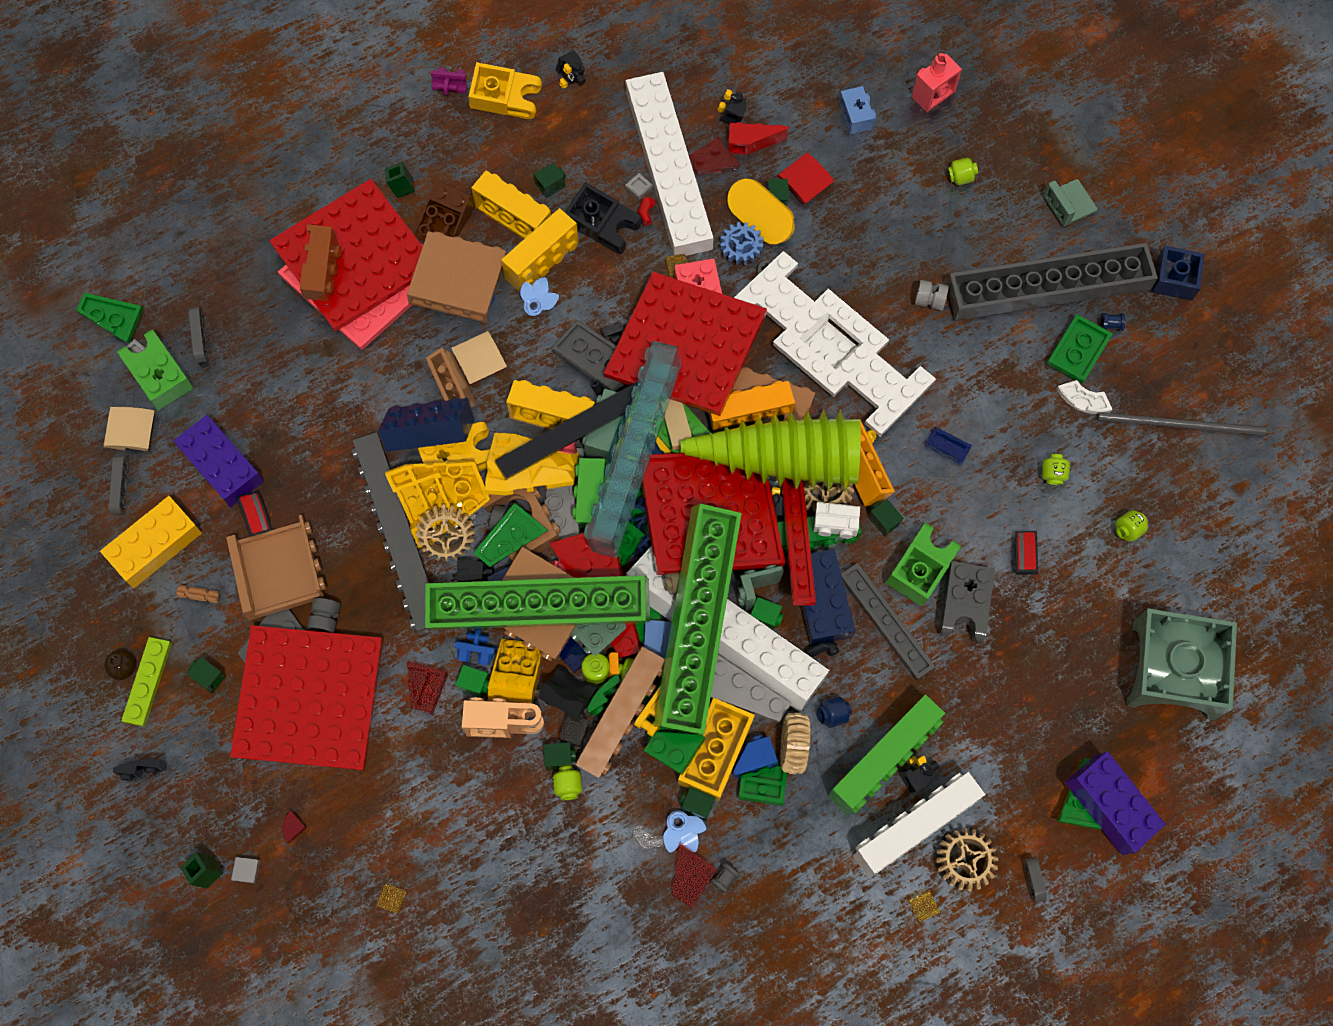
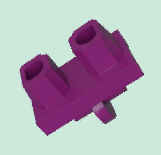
M439 67L437 70L431 71L432 90L444 91V95L448 96L450 92H467V79L464 70L448 72L445 68Z

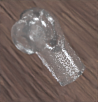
M638 825L634 827L633 839L642 848L664 847L663 835L651 837L643 826Z

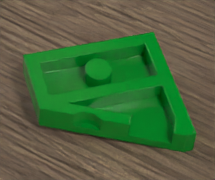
M655 732L644 752L683 775L706 738L699 734Z

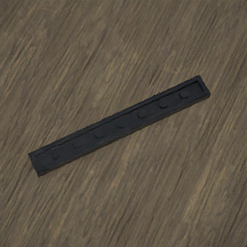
M638 381L496 459L494 463L504 479L508 480L650 401L651 396L642 382Z

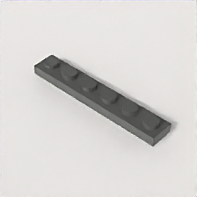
M856 563L841 573L843 583L914 678L919 680L935 669V665L860 565Z

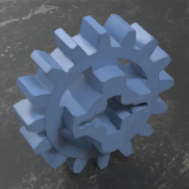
M737 222V227L731 224L730 231L725 229L724 236H721L720 248L723 250V256H728L729 262L733 259L736 260V265L740 261H743V264L746 265L747 260L753 263L754 256L759 258L760 251H763V237H760L761 231H755V225L748 227V222L744 226Z

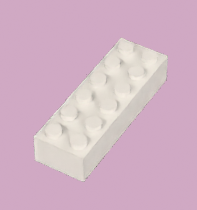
M969 772L964 776L961 773L957 774L945 784L947 788L940 786L928 796L929 800L927 802L923 798L910 809V814L906 811L903 812L892 822V827H889L888 824L873 835L875 839L871 841L868 837L855 848L857 852L853 857L869 879L986 795Z

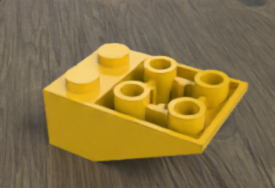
M501 638L488 685V702L499 698L505 699L509 703L533 704L537 690L542 660L540 654L542 651L536 647L534 650L529 649L522 644L523 641Z

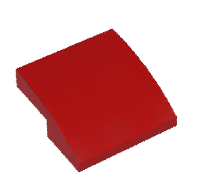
M808 152L777 175L779 179H788L789 191H793L802 205L806 204L834 182L823 166Z

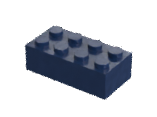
M453 398L448 401L435 400L426 404L414 403L404 407L394 406L388 409L378 432L386 452L466 442L474 422V416L468 398Z
M835 549L811 553L816 603L812 606H801L810 646L820 641H838L852 638L855 633V627Z

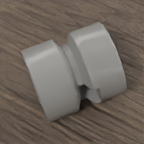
M921 279L915 305L921 307L930 305L931 309L943 311L949 285L940 283L933 285L931 281Z

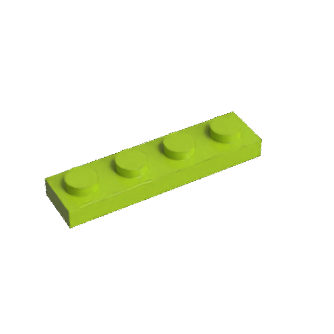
M148 638L121 720L123 723L141 727L146 726L172 646L170 641Z

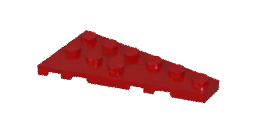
M609 525L550 543L567 573L574 578L624 576L612 527ZM636 623L626 624V629L611 642L620 658L638 654L641 648Z

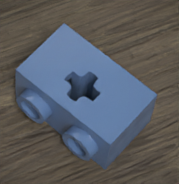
M863 86L841 91L839 105L849 133L854 134L871 130L874 121H876V113L870 107V97L868 93H865Z

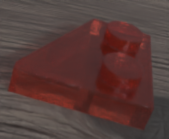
M718 137L689 155L692 168L697 175L707 174L708 172H722V169L733 168L734 170L740 168V163Z
M408 661L407 668L409 669L410 679L408 686L411 692L409 697L410 708L433 715L448 674L445 671Z
M682 844L678 850L672 896L692 909L717 869Z

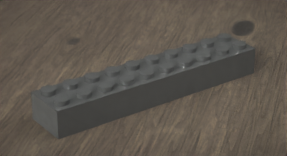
M1147 243L950 273L946 285H949L948 295L955 320L1151 290L1158 277Z

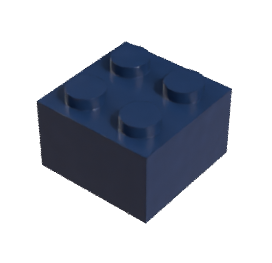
M1164 246L1157 258L1156 274L1158 279L1153 285L1152 292L1193 300L1200 290L1205 254Z

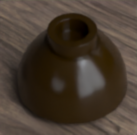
M126 650L113 651L105 660V671L112 679H126L133 674L136 668V659L132 653Z

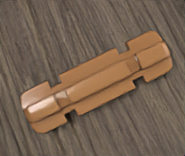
M179 585L176 591V595L180 598L188 597L192 600L204 602L208 600L211 603H218L220 598L218 591H207V589L197 587L189 588L185 585Z

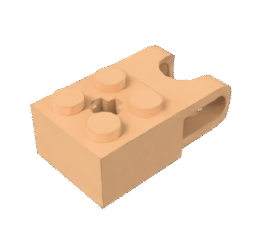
M470 698V701H464L462 729L466 736L511 738V734H538L544 727V719L540 708L532 703H509L505 699L499 698L492 699V702L483 701L482 698Z

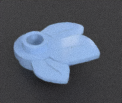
M546 277L537 279L532 285L524 282L521 286L520 296L524 300L523 308L530 316H536L542 310L551 309L558 301V294L548 292ZM535 302V307L531 309L530 304Z
M683 811L670 813L667 818L668 828L663 835L664 845L670 853L679 846L688 852L695 853L699 844L697 834L706 830L704 822L697 816H687ZM681 819L682 825L675 826L674 820Z

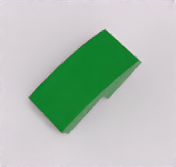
M629 521L623 525L617 539H615L622 568L629 561L645 535Z
M617 674L608 680L592 698L587 708L589 717L593 715L597 717L607 709L608 700L606 697H613L622 682Z

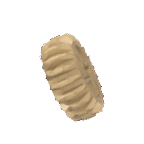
M803 481L805 503H807L806 510L813 508V514H815L817 502L848 505L847 502L852 500L851 495L854 493V489L851 487L853 484H849L844 493L841 483H833L830 491H827L825 496L823 487L825 482H817L812 491L809 481ZM812 494L818 495L820 500L816 499ZM841 495L838 499L827 502L829 497Z
M442 504L441 510L434 506L433 513L427 510L426 516L420 517L421 523L417 524L416 528L419 531L416 532V537L420 538L418 545H423L422 551H429L428 556L430 558L435 554L437 555V561L441 559V556L445 557L446 562L449 561V556L456 560L457 553L463 556L465 554L464 549H470L469 543L474 541V537L471 535L475 531L471 528L473 522L468 520L469 515H461V508L455 512L454 505H451L450 509H446V505ZM448 519L456 522L461 528L451 525ZM441 520L439 526L428 529L434 522ZM444 525L446 531H448L447 540H445V535H443ZM462 537L456 544L449 546L452 540ZM432 540H438L442 546L435 544Z
M788 713L783 721L780 741V764L783 772L802 774L806 770L811 738L810 722L807 715Z
M966 828L962 829L961 834L958 830H954L953 836L950 834L945 836L947 842L942 840L939 843L944 849H937L936 851L938 855L943 856L936 859V863H943V866L938 868V872L945 870L946 874L942 879L946 880L950 877L952 879L949 883L951 887L958 882L957 888L960 891L964 888V884L968 892L972 891L973 886L976 890L981 889L980 882L986 886L989 884L987 878L993 879L995 877L990 870L996 871L998 869V866L992 864V862L998 861V857L991 856L996 851V848H988L992 841L990 839L985 842L982 841L985 836L983 833L976 837V830L974 829L971 830L970 835H968ZM964 842L974 844L980 851H971ZM954 844H957L958 858L950 862L951 848ZM965 855H967L966 858L968 856L970 858L976 856L969 862V865H967V863L964 862L958 863L965 857ZM984 858V868L981 874L977 876L976 862ZM962 868L970 878L960 876L954 869Z

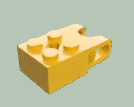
M476 62L469 92V106L471 109L533 119L536 115V107L532 102L522 97L526 94H537L541 90L542 81L537 76L515 72L514 69Z
M478 422L472 425L466 442L420 447L418 450L423 463L475 460L478 470L487 469L490 449L481 451L476 449L475 446L479 441L488 436L489 429L486 423Z

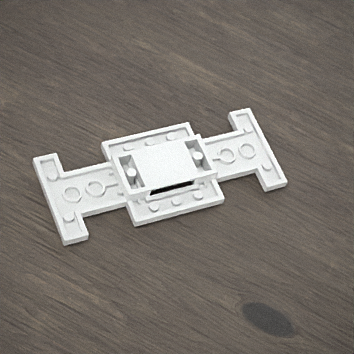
M783 251L734 298L767 308L766 315L785 330L773 341V346L834 397L843 387L847 388L850 385L877 408L865 421V425L881 437L929 389L936 378L921 366L908 379L903 377L877 355L889 342V339L831 290L827 289L814 302L787 279L798 267V263ZM831 319L848 335H850L854 340H856L859 343V345L856 346L845 335H843L832 324H830L828 320Z

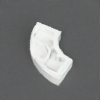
M1077 380L1057 387L1060 396L1070 406L1079 411L1098 414L1099 412L1110 413L1113 410L1105 392L1096 393L1088 391Z

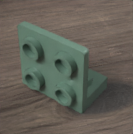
M1078 179L1059 186L1056 181L1048 183L1043 196L1063 227L1097 211V207Z

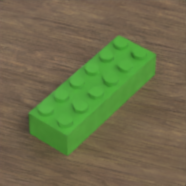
M925 694L832 789L828 797L847 816L851 812L856 814L867 802L865 798L868 796L871 799L883 786L880 782L882 780L887 782L898 770L896 766L902 767L914 754L911 750L917 751L929 738L927 734L929 733L932 736L944 723L942 717L945 715V712Z

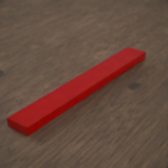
M785 478L781 488L793 606L815 605L816 598L803 480H801L796 489L793 480Z

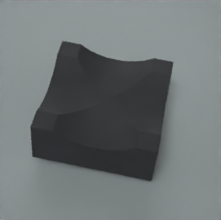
M560 666L551 679L543 684L538 698L545 701L547 705L554 706L564 711L567 715L578 718L596 694L598 685L592 682L580 681L574 678L567 669Z

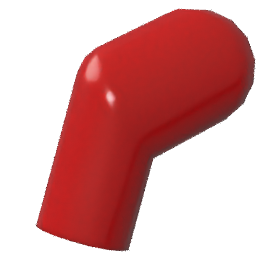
M649 196L642 199L638 208V214L641 216L644 226L652 223L649 210L656 204L655 199Z

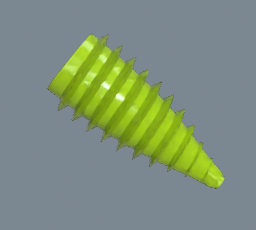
M824 409L819 419H811L807 410L802 420H795L792 411H790L787 420L779 422L774 412L771 421L763 424L758 415L755 424L746 426L742 419L738 428L729 430L725 426L724 431L710 432L707 435L685 438V440H681V453L700 458L701 460L705 459L715 462L716 466L719 463L729 466L732 474L736 468L744 470L747 480L750 479L753 472L760 474L763 484H765L769 476L777 478L781 487L785 478L793 480L797 489L801 480L809 481L813 491L817 482H825L829 492L833 483H841L845 493L849 484H858L861 444L860 419H844L840 409L835 419H828Z

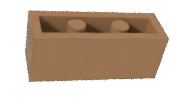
M442 347L426 357L445 401L453 398H468L471 408L477 405L454 354Z

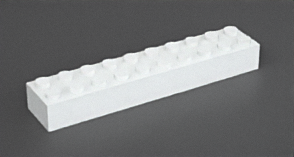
M660 72L626 80V95L674 258L713 250L712 231L664 73Z
M651 546L627 572L626 576L645 575L648 577L650 607L672 622L677 594L670 595L668 591H665L663 580L666 578V575H656ZM727 599L718 655L789 701L791 707L801 712L823 683L829 670Z

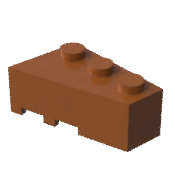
M307 224L310 241L309 244H305L304 248L305 251H308L306 263L302 265L300 291L304 299L328 301L329 294H332L334 289L332 280L333 276L337 275L338 267L336 261L341 256V246L337 242L332 227Z

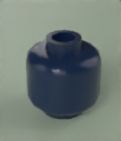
M839 696L823 700L817 709L820 723L828 728L846 724L852 713L850 704Z

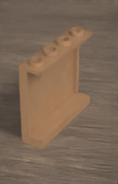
M428 231L407 292L408 303L487 323L489 308L502 270L501 259L507 255L506 250L497 246H486L476 241H466L460 237L445 236L441 232L433 233Z
M299 515L300 522L241 540H238L235 535L226 537L242 611L248 621L310 603L314 598H325L323 590L326 589L324 578L320 577L318 572L322 570L319 559H315L314 553L317 552L314 540L310 539L309 535L313 533L310 522H305L302 515Z
M522 547L502 581L574 577ZM577 625L504 628L505 631L503 633L513 639L518 636L524 640L522 642L524 646L531 650H534L536 647L542 651L540 655L549 661H552L553 658L560 661L561 657L559 655Z

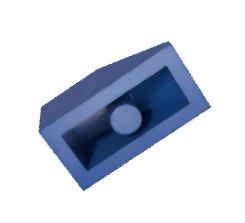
M763 735L750 739L751 742L747 744L733 771L734 779L750 772L755 773L760 769L777 766L778 761L770 737L764 738Z

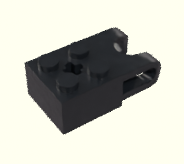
M584 182L565 210V213L577 223V230L618 254H622L625 251L626 242L617 234V231L625 227L638 230L643 224L640 215L587 182Z

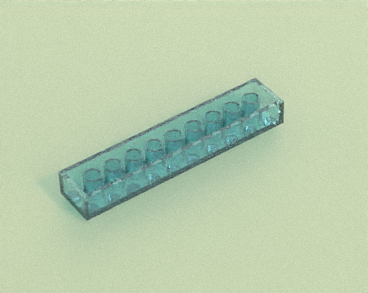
M652 341L651 347L646 350L644 367L641 366L638 374V385L634 386L632 390V403L627 406L625 423L621 424L618 436L620 438L618 444H614L611 464L608 463L605 469L606 479L604 484L601 483L599 486L598 502L593 504L591 522L586 525L584 530V536H586L585 538L592 552L614 558L618 556L682 365L677 346Z

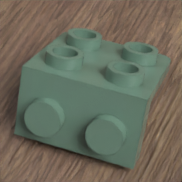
M770 565L762 571L749 570L744 572L740 576L738 586L739 594H737V601L739 606H743L746 612L752 611L756 600L754 589L781 582L784 572L783 567Z
M626 624L577 625L571 637L576 642L581 641L585 645L583 650L588 655L593 654L596 656L599 653L605 655L603 650L626 629Z

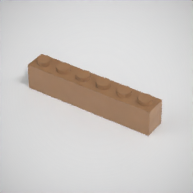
M643 646L640 648L575 765L598 778L601 774L606 775L611 766V763L608 762L612 754L615 756L618 754L623 745L620 743L623 734L628 736L634 725L630 723L634 715L639 716L645 706L641 702L645 695L650 697L656 686L653 684L656 676L661 677L663 674L664 658Z

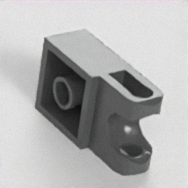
M955 561L950 563L947 569L939 631L941 636L948 637L953 631L955 623L964 622L971 628L973 641L979 643L984 641L988 626L995 573L994 568Z

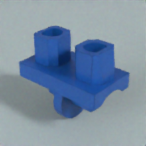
M476 629L475 634L467 633V639L474 640V642L465 640L455 642L454 648H458L457 660L469 662L471 653L474 651L479 652L477 663L488 666L492 661L493 655L497 653L498 646L480 643L489 642V636L482 635V629Z

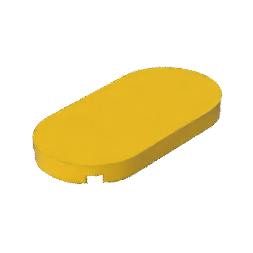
M741 179L732 185L728 193V205L731 212L744 224L748 222V227L755 225V231H761L760 237H763V241L769 244H779L786 242L792 236L795 229L792 211L762 184L753 179Z

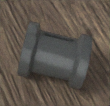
M723 863L722 870L710 882L726 894L728 892L727 888L735 878H739L740 874L728 864Z

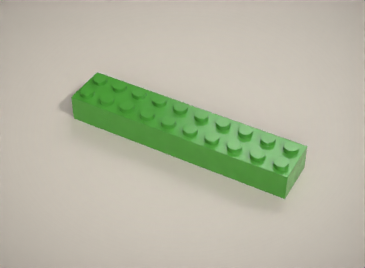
M697 504L691 509L654 721L655 727L692 734H705L742 513L704 504Z
M645 575L425 584V628L431 630L650 623L649 578Z

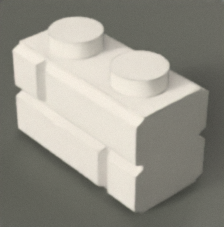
M817 502L813 532H818L820 536L838 534L844 539L857 536L860 506Z

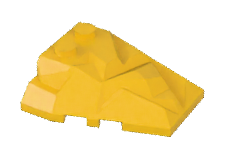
M494 433L487 459L485 494L513 495V490L526 488L527 492L534 491L533 487L544 485L547 489L574 485L576 477L575 468L579 462L580 454L578 452L576 454H568L558 451L505 480L494 463L495 460L533 439L517 434Z
M475 460L405 464L385 472L393 493H397L409 519L410 530L418 548L423 547V545H418L420 538L416 537V532L419 531L416 527L418 523H421L420 517L426 516L427 510L433 513L434 506L441 510L442 504L446 505V509H450V506L454 505L455 512L461 508V515L468 514L470 516L491 500L489 494H485V484ZM448 519L451 525L458 526L456 522ZM441 520L434 522L428 529L439 526ZM444 525L443 535H444V533L447 532L445 525Z

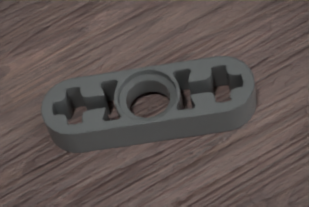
M200 307L189 308L194 359L196 363L208 361L203 313Z
M116 456L112 461L109 511L111 515H124L129 473V462L126 456Z

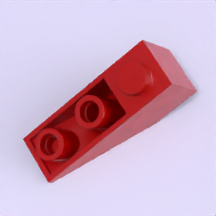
M741 122L730 123L728 154L749 155L787 140L788 126L779 124L763 125L760 123L744 124Z

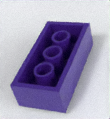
M208 415L204 416L173 440L181 452L230 508L238 503L236 496L250 493L264 482L259 473Z
M1108 751L1094 755L1065 781L1069 789L1122 855L1136 853L1166 825Z

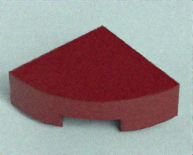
M293 811L286 815L282 825L284 839L287 843H290L306 829Z

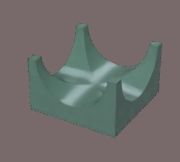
M1147 608L1133 622L1132 631L1138 632L1140 657L1135 684L1127 698V706L1134 708L1146 704L1186 706L1206 713V719L1217 720L1232 710L1237 622Z

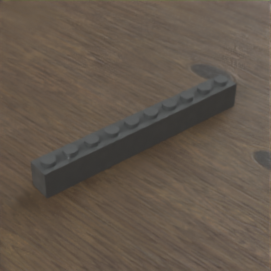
M377 432L353 440L355 448H352L355 460L360 461L361 466L358 467L361 478H366L367 485H364L367 496H372L374 503L370 504L374 516L378 515L380 522L376 524L380 535H385L386 541L383 542L386 553H391L393 560L389 561L393 573L397 572L399 579L396 580L399 592H404L406 598L402 600L406 612H411L412 618L409 619L412 631L417 630L419 636L437 631L425 628V584L429 583L404 508L397 493H393L385 475V472L389 471L390 467Z

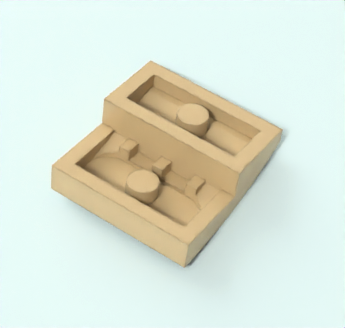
M488 331L451 348L469 385L507 367Z
M110 407L103 447L124 451L126 448L148 451L154 410L133 407Z

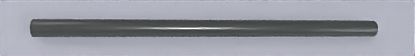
M1099 412L1097 415V420L1256 435L1266 434V427L1103 412Z

